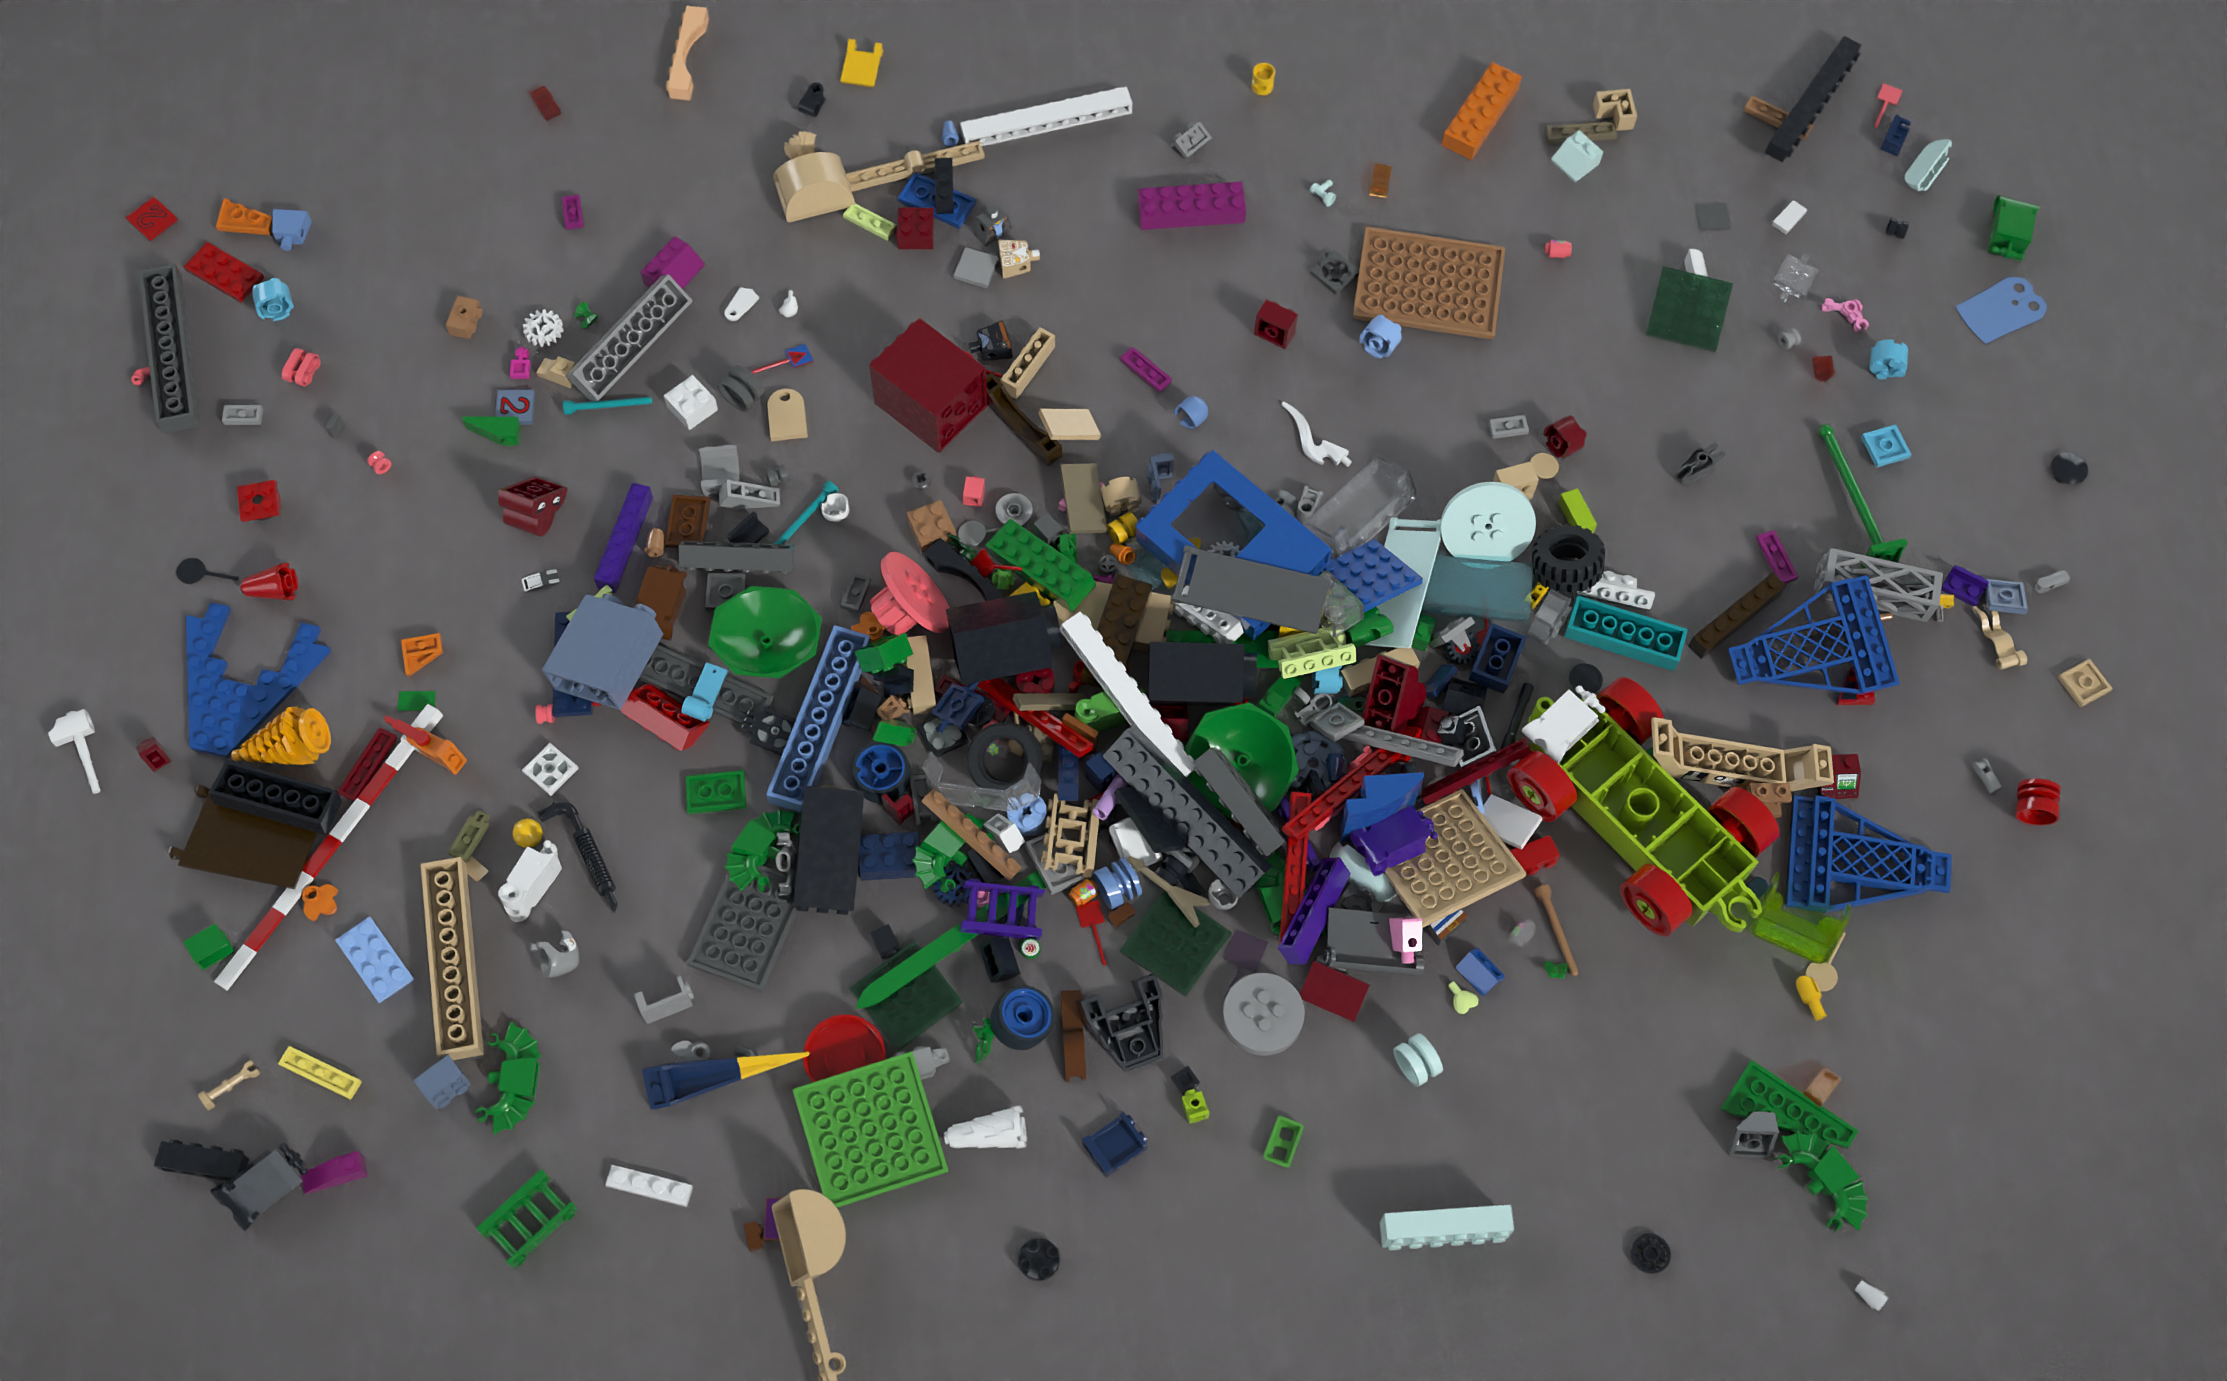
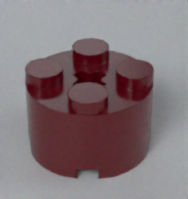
M1572 415L1563 417L1544 429V437L1547 436L1548 440L1546 442L1547 448L1557 458L1562 457L1564 459L1584 447L1585 438H1587L1586 431L1579 426Z
M1051 668L1017 674V691L1022 694L1054 693L1055 677Z

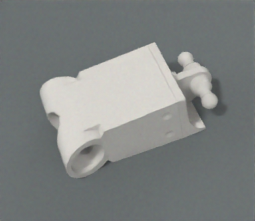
M1577 686L1575 690L1582 695L1584 702L1568 690L1540 718L1533 720L1521 730L1533 743L1541 746L1546 755L1557 764H1559L1566 751L1599 722L1598 715L1588 706L1596 708L1599 713L1605 711V707L1599 704L1596 695L1585 691L1582 686Z
M546 840L540 852L527 847L506 879L507 883L499 889L498 895L509 918L514 922H522L527 919L531 908L536 906L562 869L558 859L557 847L551 841Z

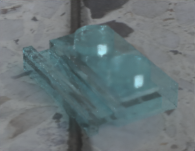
M1143 551L1131 564H1127V568L1139 581L1153 584L1152 592L1164 584L1161 578V571L1166 567L1149 551Z

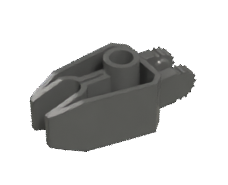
M1716 442L1706 448L1698 446L1680 464L1676 471V477L1689 472L1682 478V484L1692 483L1714 472L1715 463L1726 454L1721 450L1713 457L1710 455L1718 447Z

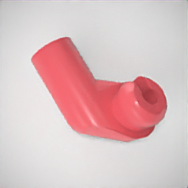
M150 367L137 369L131 377L132 383L134 385H141L148 376H151Z

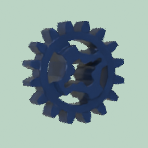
M949 864V869L947 870L943 867L946 876H948L946 879H951L954 882L957 880V885L953 891L949 889L947 891L949 894L947 895L940 890L941 881L937 880L934 883L936 886L933 887V891L937 892L936 898H942V904L948 901L949 907H952L953 903L960 907L961 901L967 904L970 890L963 889V884L965 881H969V879H975L972 878V871L967 873V867L965 866L963 869H960L959 864L956 865V868Z

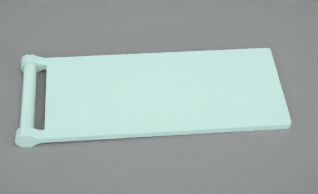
M1398 517L1390 518L1389 531L1384 547L1423 577L1422 584L1376 606L1380 614L1390 619L1394 631L1365 645L1411 648L1442 536L1441 519L1426 521L1398 519ZM1398 527L1436 528V532L1396 529Z

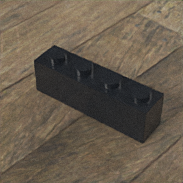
M170 1139L169 1142L161 1141L154 1166L161 1171L228 1181L248 1165L249 1158L243 1154L244 1151L238 1149H231L229 1152L223 1151V1148L218 1146H210L209 1149L203 1148L202 1144L191 1142L190 1145H184L182 1141Z

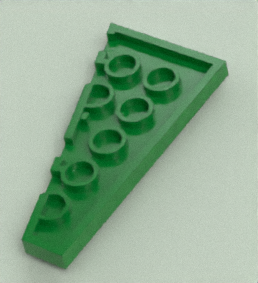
M1753 1060L1748 1063L1719 1109L1720 1111L1747 1118L1753 1112H1775L1779 1129L1792 1133L1799 1131L1805 1135L1815 1133L1821 1140L1829 1141L1830 1144L1845 1149L1849 1148L1859 1132L1858 1129Z

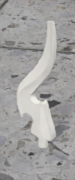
M1284 401L1281 403L1295 419L1300 432L1303 452L1310 460L1323 465L1324 461L1322 459L1329 457L1336 466L1340 462L1346 467L1350 466L1352 461L1347 458L1348 450L1325 440H1322L1320 446L1314 445L1308 422L1304 416Z

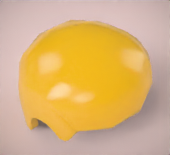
M526 818L521 819L515 824L512 836L517 845L523 848H533L540 843L543 837V830L536 820Z

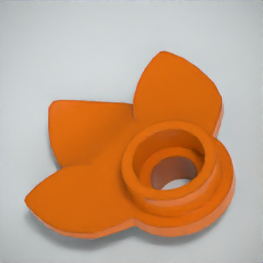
M870 611L862 613L860 617L861 623L851 626L853 631L870 635L871 642L882 638L885 629L879 623L875 614Z
M325 884L321 887H306L302 893V899L305 902L303 911L307 918L311 921H316L320 913L323 915L335 914L337 912V904L333 897L339 890L330 884ZM315 893L316 896L310 899V896Z

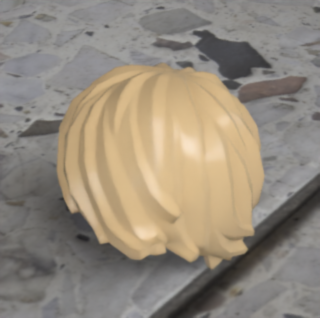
M799 131L798 136L793 134L794 138H790L789 145L787 142L784 145V151L790 159L814 153L816 134Z

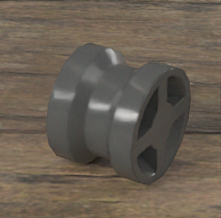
M1111 555L1102 556L1098 561L1099 574L1101 576H1114L1116 574V559Z

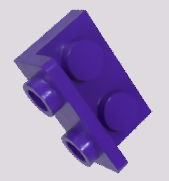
M1954 565L1948 573L1941 591L1954 595L1955 598L1971 606H1976L1989 581L1985 580L1982 576L1967 571L1963 567Z

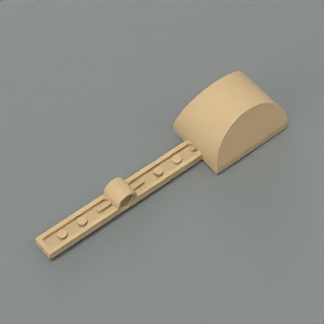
M980 141L923 155L919 151L914 150L908 152L903 160L848 174L845 173L841 158L838 155L830 152H817L787 161L774 172L773 178L787 222H793L855 205L853 191L912 177L915 172L924 174L935 171V158H952L953 166L984 159V152Z
M795 1190L774 1203L772 1211L791 1287L798 1286L797 1295L799 1300H802L804 1308L802 1315L804 1321L808 1324V1339L813 1344V1359L815 1364L818 1365L820 1372L818 1379L819 1381H838L836 1375L844 1371L846 1361L840 1353H830L812 1279L827 1272L839 1261L845 1247V1226L838 1209L827 1197L812 1190ZM829 1360L835 1362V1370L830 1369Z

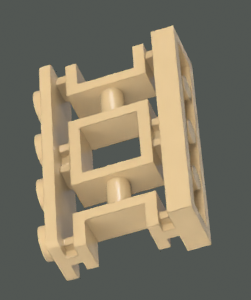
M1054 793L1052 800L1049 799L1047 811H1050V817L1047 816L1045 828H1048V834L1045 833L1043 845H1046V851H1043L1041 862L1044 863V870H1048L1049 867L1052 870H1056L1058 862L1076 865V874L1083 873V877L1091 878L1095 864L1099 818L1094 815L1093 809L1099 800L1093 799L1092 803L1089 800H1084L1083 807L1080 808L1065 805V801H1058V794ZM1058 805V813L1069 815L1068 819L1059 818L1057 825H1055ZM1087 811H1089L1088 830H1086V822L1076 821V816L1085 818ZM1062 828L1079 830V842L1061 839ZM1054 839L1055 848L1065 849V854L1055 852L1054 858L1051 859ZM1084 845H1086L1085 859L1083 865V857L1075 856L1072 854L1073 851L1082 852Z

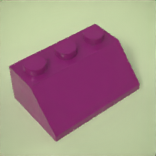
M674 235L641 270L643 283L650 288L661 276L669 274L683 289L705 266V263L689 244Z

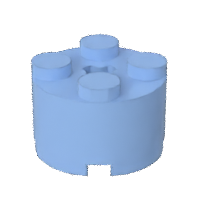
M1377 315L1360 334V343H1364L1366 346L1364 348L1365 351L1373 357L1382 358L1386 356L1387 358L1400 343L1402 329L1400 325L1386 319L1383 315Z
M1028 791L1015 795L1008 803L1007 819L1015 823L1022 837L1035 836L1044 829L1047 817L1046 805L1043 799Z

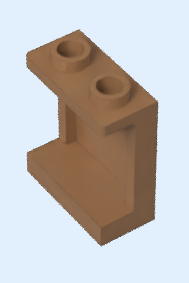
M1750 783L1746 789L1766 805L1774 818L1782 816L1781 803H1790L1792 801L1790 783Z

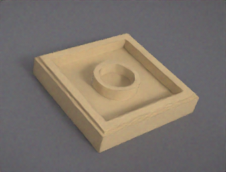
M2090 658L2057 677L2080 708L2113 689Z

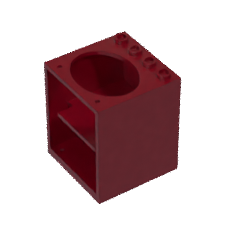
M921 318L910 323L904 333L899 334L890 346H886L883 352L870 362L869 369L874 404L938 453L988 406L986 368Z

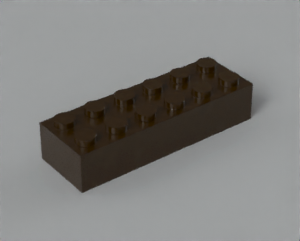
M1116 574L1097 631L1101 634L1103 643L1113 650L1115 659L1127 668L1152 595L1153 584ZM1084 665L1081 682L1102 688L1087 666Z

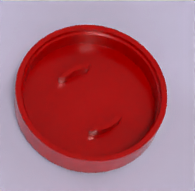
M836 1015L823 1020L811 1031L803 1052H810L808 1056L803 1058V1063L807 1076L812 1083L886 1060L884 1042L878 1030L867 1020L855 1015Z

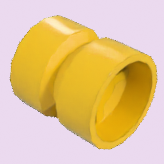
M1259 63L1254 67L1251 87L1257 95L1263 96L1272 92L1275 78V69L1272 65Z
M1129 511L1122 515L1119 521L1116 519L1107 524V531L1112 540L1120 545L1129 540V536L1133 537L1136 535V523L1138 520Z

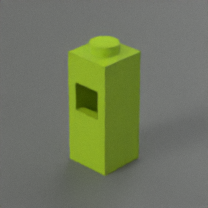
M1576 488L1562 493L1558 504L1569 525L1575 527L1578 525L1583 529L1588 528L1594 533L1597 523L1579 489Z

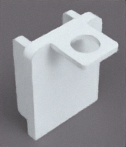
M1130 817L1115 822L1109 827L1110 835L1120 859L1124 857L1127 860L1129 856L1144 861L1145 866L1163 860L1161 853L1153 852Z

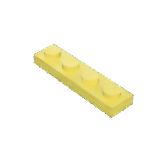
M291 1046L287 1048L278 1063L281 1067L349 1100L353 1098L362 1083L359 1079Z

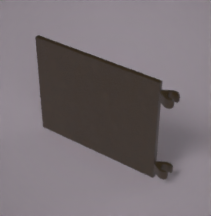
M197 785L194 792L197 793V797L206 798V801L185 849L181 850L171 846L167 851L170 854L169 857L179 860L178 866L295 889L317 833L216 805L209 795L210 788Z

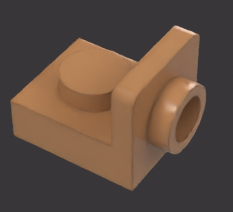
M891 695L876 712L885 721L898 719L903 713H909L910 709L907 707L908 702L903 697Z

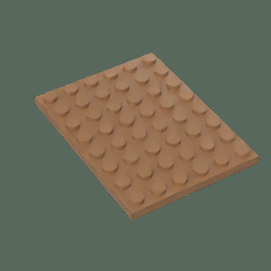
M1366 227L1352 319L1371 321L1377 315H1383L1386 319L1400 326L1494 340L1505 247Z

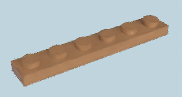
M935 788L922 799L921 802L1009 881L1021 870L1022 867Z

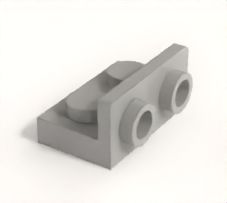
M1200 121L1195 125L1193 123L1188 125L1183 135L1178 133L1172 138L1174 142L1170 144V147L1176 146L1185 159L1212 138Z

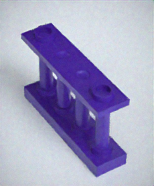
M979 879L965 881L963 889L970 890L968 918L960 923L959 932L1020 939L1033 938L1039 940L1041 938L1042 928H1037L1035 925L1037 897L1044 895L1045 889H1039L1040 887L1036 885L1018 887L981 883ZM978 891L989 892L988 918L985 923L977 922L976 919ZM997 893L1009 894L1008 918L1005 925L997 924V921H995ZM1017 895L1029 896L1027 924L1025 927L1017 926V923H1015Z

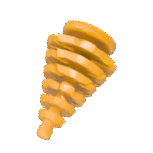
M297 706L288 707L283 713L274 718L272 722L267 723L265 728H261L257 734H254L249 740L242 743L241 749L233 750L231 757L236 762L244 759L246 762L256 761L258 763L313 764V760H318L319 754L326 753L329 750L331 744L329 727L323 715L315 708L304 710L303 708L299 709Z

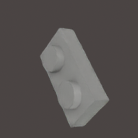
M224 405L222 422L224 425H261L263 407L261 405Z
M1525 415L1491 419L1488 423L1492 439L1526 435L1529 432Z

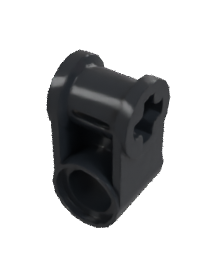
M815 82L810 84L799 102V112L817 117L826 100L823 93L824 87L821 83Z

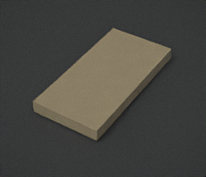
M1097 463L1061 464L1060 474L1069 534L1106 533L1107 526Z

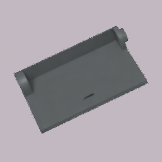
M1328 908L1326 950L1323 954L1324 963H1326L1327 967L1421 976L1424 970L1423 956L1419 955V951H1414V963H1402L1401 952L1393 951L1389 918L1414 916Z

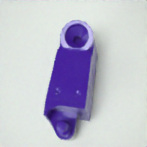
M1411 805L1382 821L1370 825L1369 828L1355 830L1349 838L1357 851L1366 858L1365 863L1373 876H1379L1388 867H1394L1425 853L1426 839L1429 836L1432 839H1437L1438 834L1434 831L1432 819L1424 816L1421 810L1416 812Z

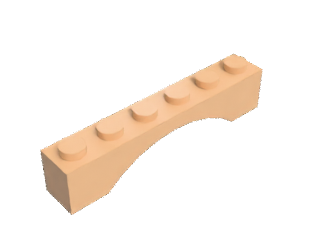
M686 6L685 13H682V26H679V40L677 39L675 43L676 53H673L672 56L673 66L669 68L670 79L666 81V91L669 92L671 99H691L693 83L691 75L685 66L686 57L693 43L706 33L709 21L707 8Z

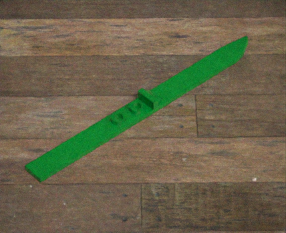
M1038 870L1014 885L1018 887L1036 885L1040 887L1039 889L1047 888ZM1001 894L997 897L995 919L997 922L1008 915L1009 894ZM1017 895L1016 909L1027 902L1029 896ZM989 903L976 911L977 922L985 923L987 920ZM960 923L871 983L862 992L856 1009L867 1008L883 1001L951 953L960 951L961 946L979 934L959 932Z

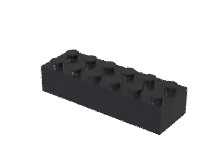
M229 760L225 761L209 791V795L216 805L326 835L342 803L338 790Z

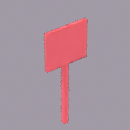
M1883 83L1877 98L1885 102L1876 121L1875 128L1879 126L1888 102L1897 105L1903 90Z

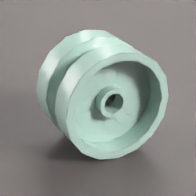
M1417 1033L1409 1038L1408 1044L1401 1043L1393 1050L1400 1069L1416 1087L1426 1083L1428 1076L1434 1078L1443 1071V1066L1437 1052L1422 1034Z

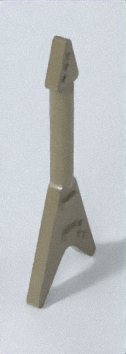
M1132 856L1127 858V861L1136 872L1140 871L1168 892L1169 896L1195 928L1199 925L1193 906H1209L1211 904L1209 899L1172 886L1146 867L1144 861Z

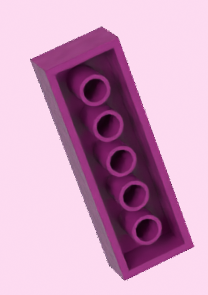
M1242 181L1138 188L1137 203L1141 230L1245 223L1246 205Z

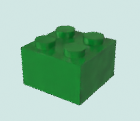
M906 633L882 637L854 651L862 672L871 671L872 674L881 670L883 672L894 668L893 664L904 663L908 661L907 657L914 654Z

